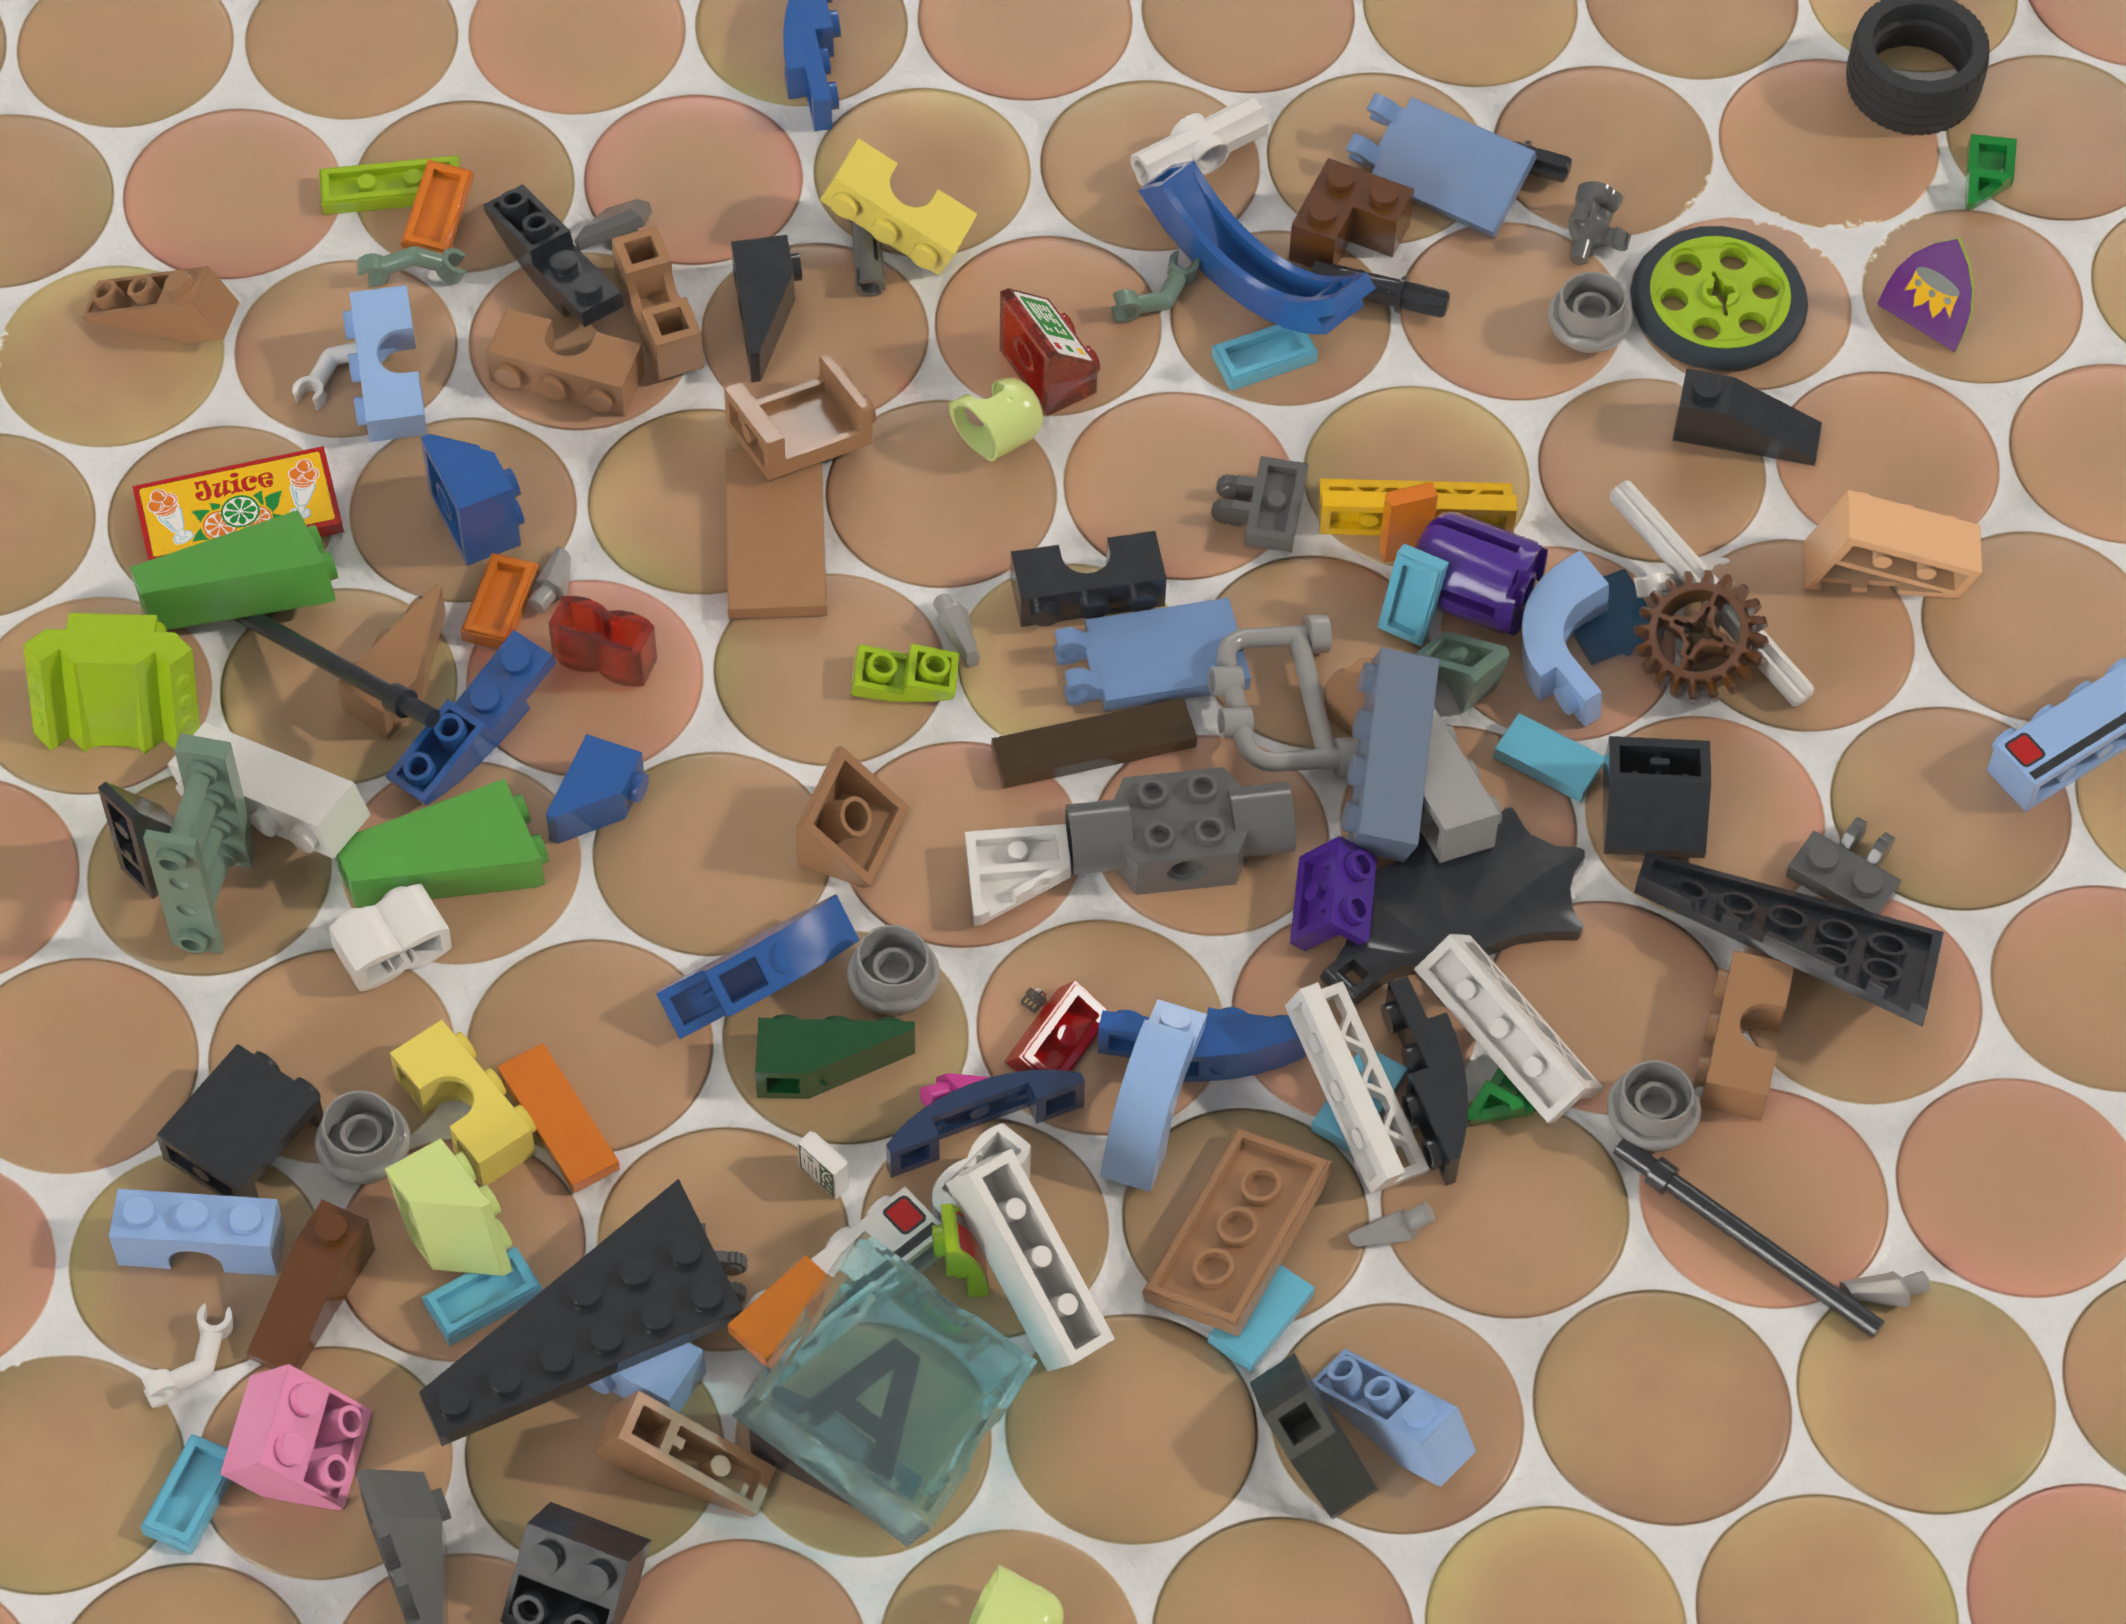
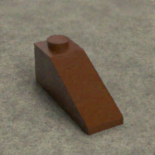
M323 1199L320 1201L292 1247L246 1353L249 1359L270 1369L290 1364L301 1370L375 1250L369 1220Z

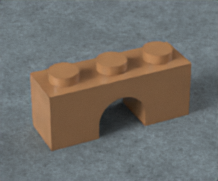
M657 226L611 238L615 275L658 380L704 368L702 333L687 297L679 299L672 273V262Z
M509 308L506 309L486 351L491 381L498 382L507 388H521L543 394L551 400H565L587 406L599 413L609 412L625 417L644 375L642 344L596 332L591 345L584 352L574 356L559 355L554 352L555 343L552 320Z
M1734 950L1729 970L1724 968L1718 969L1712 998L1722 1000L1720 1012H1709L1703 1041L1713 1043L1710 1057L1700 1055L1694 1081L1695 1086L1703 1087L1700 1102L1702 1108L1761 1121L1769 1094L1777 1052L1754 1046L1746 1040L1742 1033L1750 1029H1764L1779 1033L1794 971L1793 966L1779 960Z

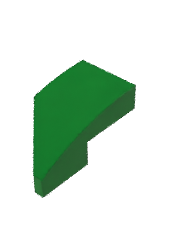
M1978 134L1970 135L1966 162V209L1973 210L2012 186L2017 139Z
M1498 1067L1490 1082L1485 1081L1469 1107L1467 1123L1474 1125L1533 1115L1536 1109Z

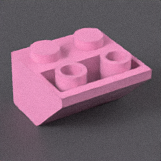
M290 1364L251 1375L220 1475L265 1498L337 1511L345 1508L372 1410Z

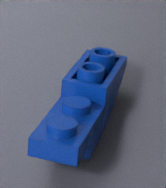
M788 0L783 28L785 82L788 99L807 98L814 132L833 129L832 110L839 109V97L836 82H827L826 75L831 74L830 57H834L833 38L841 37L837 10L829 11L827 3H832L833 0Z
M513 630L455 703L449 699L445 701L439 709L441 717L438 724L432 728L425 726L385 776L387 780L425 806L444 795L472 772L505 739L530 710L526 700L556 664L553 655Z
M835 894L744 941L745 945L654 992L678 1038L682 1039L724 1016L730 1017L775 993L860 941L838 896Z
M1208 1007L1205 1029L1183 1082L1231 1080L1258 1075L1294 1063L1307 1057V1054L1289 1015L1269 1017L1249 1014L1236 1007H1225L1222 1009ZM1102 1010L1098 1032V1053L1130 1058L1144 1020H1149L1150 1017L1142 1016L1132 1010H1118L1116 1012Z

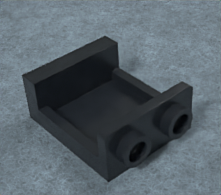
M237 1043L157 1133L156 1136L163 1160L217 1195L259 1198L255 1185L256 1181L308 1122L315 1127H319L324 1115L320 1100L321 1095L307 1080L301 1077L293 1080L281 1072L276 1062L265 1053L256 1051L253 1054Z

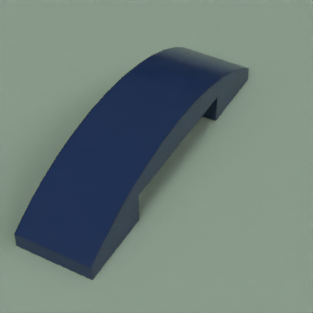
M1027 1070L989 1077L956 1089L919 1111L887 1143V1170L890 1177L898 1176L940 1160L939 1140L1027 1107L1036 1124L1084 1107L1085 1080L1082 1074L1078 1072Z

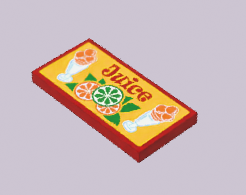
M324 446L132 486L148 561L296 510L300 512L307 527L312 525L317 527L320 537L344 532Z

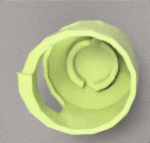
M1008 377L994 381L991 391L992 397L988 399H979L970 394H964L949 402V413L960 436L973 450L988 461L994 462L1028 443L1042 428L1043 412L1041 404L1034 391L1020 379ZM965 407L972 411L985 425L976 426L972 424L967 418Z
M997 1565L980 1595L968 1624H1063L1064 1612L1062 1604L1055 1594L1019 1576L1017 1573Z

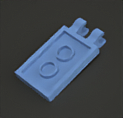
M1375 93L1367 107V111L1371 112V120L1388 126L1379 145H1376L1364 136L1354 133L1346 148V151L1350 153L1349 159L1360 165L1372 168V174L1414 188L1413 202L1496 238L1537 158L1536 152L1413 97L1410 98L1404 109L1391 99Z
M1229 598L1086 619L1084 632L1073 627L1055 630L1057 645H1054V652L1057 664L1068 665L1080 660H1087L1089 670L1073 668L1065 671L1067 685H1064V692L1067 704L1075 706L1102 699L1104 710L1112 711L1181 697L1189 699L1211 695L1208 686V672L1210 667L1217 666V648L1225 636L1232 631L1238 630ZM1241 649L1236 654L1237 664L1243 668L1244 690L1250 689L1251 676L1244 651Z

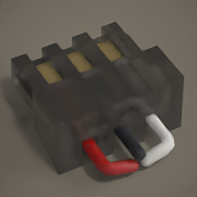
M1030 987L1020 1003L1035 1014L1040 1007L1047 1003L1045 998L1047 994L1039 988L1034 990Z

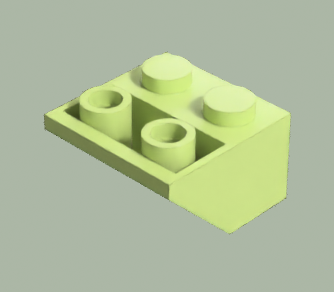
M440 1138L385 1168L408 1237L433 1270L505 1276L513 1271L506 1251L512 1247L511 1239L500 1220L495 1218V1215L501 1213L500 1205L488 1185L485 1184L478 1187L474 1182L476 1175L462 1152L454 1155Z

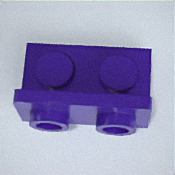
M1338 836L1299 856L1290 944L1303 951H1307L1337 935H1341L1357 945H1362L1369 941L1377 858L1374 854Z

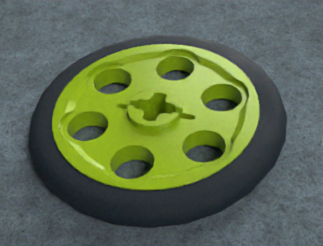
M1699 226L1679 231L1661 240L1641 259L1634 271L1630 288L1633 312L1641 329L1654 345L1674 359L1693 367L1713 371H1739L1760 366L1779 356L1797 339L1805 325L1808 311L1806 286L1796 266L1786 254L1760 236L1745 230L1725 226ZM1725 257H1736L1745 266L1738 270H1731L1724 267L1720 260ZM1682 262H1688L1695 265L1699 272L1687 276L1679 273L1675 266ZM1714 284L1716 285L1717 293H1720L1723 299H1727L1724 313L1722 302H1719L1717 296H1712ZM1757 286H1768L1776 291L1777 296L1771 299H1763L1755 295L1752 289ZM1667 297H1676L1681 299L1686 307L1680 310H1670L1663 306L1661 301ZM1752 320L1761 324L1764 330L1758 334H1750L1743 331L1739 324ZM1700 326H1708L1718 333V337L1710 340L1701 339L1694 334L1693 330Z

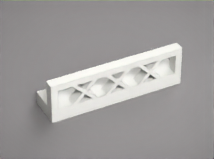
M1449 934L1414 968L1547 1123H1555L1579 1099L1593 1098L1604 1088L1470 935Z
M1343 981L1321 989L1319 983L1299 989L1285 1004L1286 1011L1370 1194L1425 1174L1429 1167ZM1334 999L1342 1016L1340 1027H1338L1327 1003L1329 1000ZM1347 1030L1351 1037L1346 1035ZM1350 1050L1358 1053L1364 1064L1361 1074ZM1369 1077L1371 1079L1372 1084L1367 1082ZM1371 1097L1381 1101L1386 1112L1383 1121ZM1390 1124L1392 1125L1394 1131L1389 1129ZM1393 1144L1403 1149L1410 1166L1403 1168Z

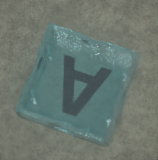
M864 1231L838 1256L732 1416L908 1547L932 1529L969 1471L979 1443L986 1433L1001 1420L1038 1361L980 1317L949 1301L930 1283L927 1277Z

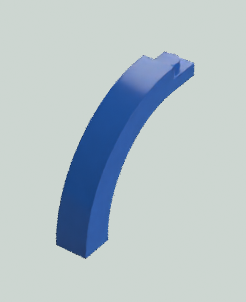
M1194 160L1169 166L1138 189L1165 231L1193 263L1196 258H1199V269L1213 283L1248 310L1274 324H1279L1283 328L1313 335L1328 334L1349 316L1360 310L1364 305L1361 299L1376 289L1367 272L1344 276L1319 275L1295 266L1271 251L1255 238L1228 210L1211 188Z

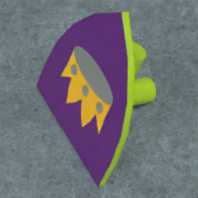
M1961 238L1938 241L1913 253L1896 268L1877 305L1953 352L1958 350L1966 334L1973 313L1974 282L1971 264Z

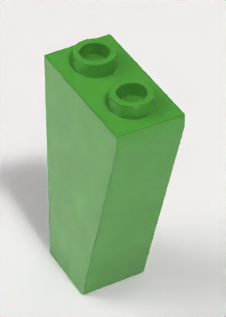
M298 510L129 567L145 615H157L158 621L166 627V630L325 604L336 600L331 581L338 579V573L329 550H324L317 527L315 525L307 527Z
M502 779L357 832L336 855V862L355 908L376 905L387 892L396 887H408L415 884H422L430 899L536 888L545 884L542 864L549 862V856L540 834L531 836L526 826L527 823L531 822V818L522 795L513 796L506 780Z

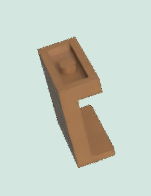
M829 354L819 357L820 375L818 378L756 400L742 382L724 388L726 425L768 480L873 444L872 423L876 421L873 403L867 395L862 396L853 385L852 378L847 369H840Z

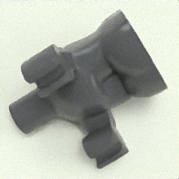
M1587 181L1578 185L1575 207L1568 220L1569 233L1574 242L1570 260L1576 264H1587L1592 248L1611 246L1618 251H1626L1628 249L1631 234L1620 227H1609L1613 214L1622 204L1623 196L1605 183Z

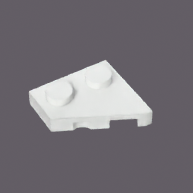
M1066 824L965 832V848L974 926L983 925L1071 878Z

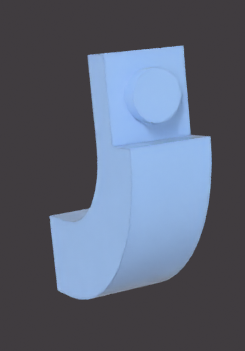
M1580 550L1549 570L1531 592L1523 613L1522 664L1527 682L1539 702L1554 694L1561 709L1568 715L1573 713L1581 724L1586 727L1601 718L1602 691L1573 658L1566 643L1578 628L1608 611L1609 583Z
M1157 999L1149 1020H1144L1127 1065L1109 1128L1100 1177L1151 1192L1166 1155L1170 1127L1178 1096L1190 1062L1205 1029L1206 1013Z

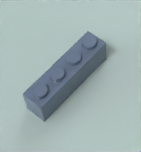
M1384 647L1380 648L1370 663L1365 662L1359 676L1358 691L1365 693L1363 709H1358L1353 724L1352 735L1353 738L1359 739L1357 755L1352 756L1348 767L1347 784L1353 785L1352 801H1348L1344 807L1341 830L1348 832V841L1375 856L1404 862L1418 846L1440 659Z

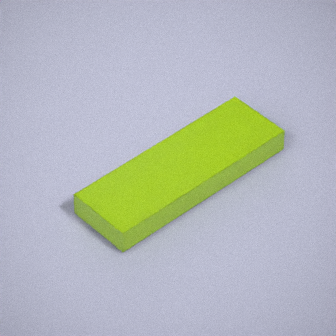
M454 155L319 169L323 215L412 207L428 159L460 167L459 157Z

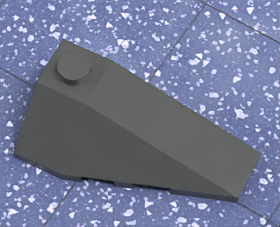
M364 1469L355 1472L368 1523L406 1624H448L447 1539L443 1521L451 1519V1514L441 1487L431 1491L424 1472Z

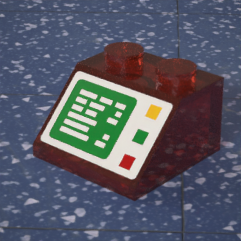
M1011 288L1000 291L999 350L1019 378L1034 391L1046 415L1049 416L1096 394L1097 373L1101 369L1099 359L1093 348L1089 345L1084 346L1076 336L1075 327L1070 317L1065 312L1060 314L1049 298Z

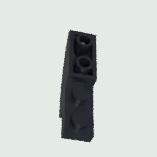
M522 184L483 204L485 213L510 252L563 317L572 314L586 327L625 306L622 292L573 244L570 230L526 186Z
M1408 976L1388 982L1386 1002L1381 1005V1013L1389 1033H1397L1403 1045L1401 1047V1056L1404 1066L1408 1068L1407 1073L1409 1074L1407 1092L1405 1096H1402V1107L1405 1116L1411 1126L1418 1125L1424 1138L1422 1140V1149L1426 1162L1432 1170L1438 1168L1447 1186L1456 1182L1466 1136L1468 1087L1464 1061L1456 1033L1447 1012L1427 1018Z

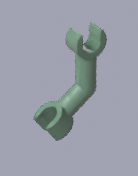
M411 246L386 256L375 253L365 254L357 260L358 276L368 273L369 287H379L387 282L389 274L412 266H418L436 271L437 275L449 284H457L462 280L467 271L454 266H459L466 254L456 248L446 249L442 254L416 246Z
M1179 250L1172 253L1169 258L1168 277L1160 292L1137 295L1133 290L1123 289L1113 293L1116 305L1112 306L1111 310L1115 322L1129 323L1137 319L1141 313L1171 309L1184 285L1192 284L1197 279L1199 258H1196L1192 267L1182 269L1177 266Z

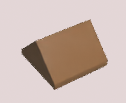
M843 746L835 748L796 826L798 865L867 888L871 887L909 806Z

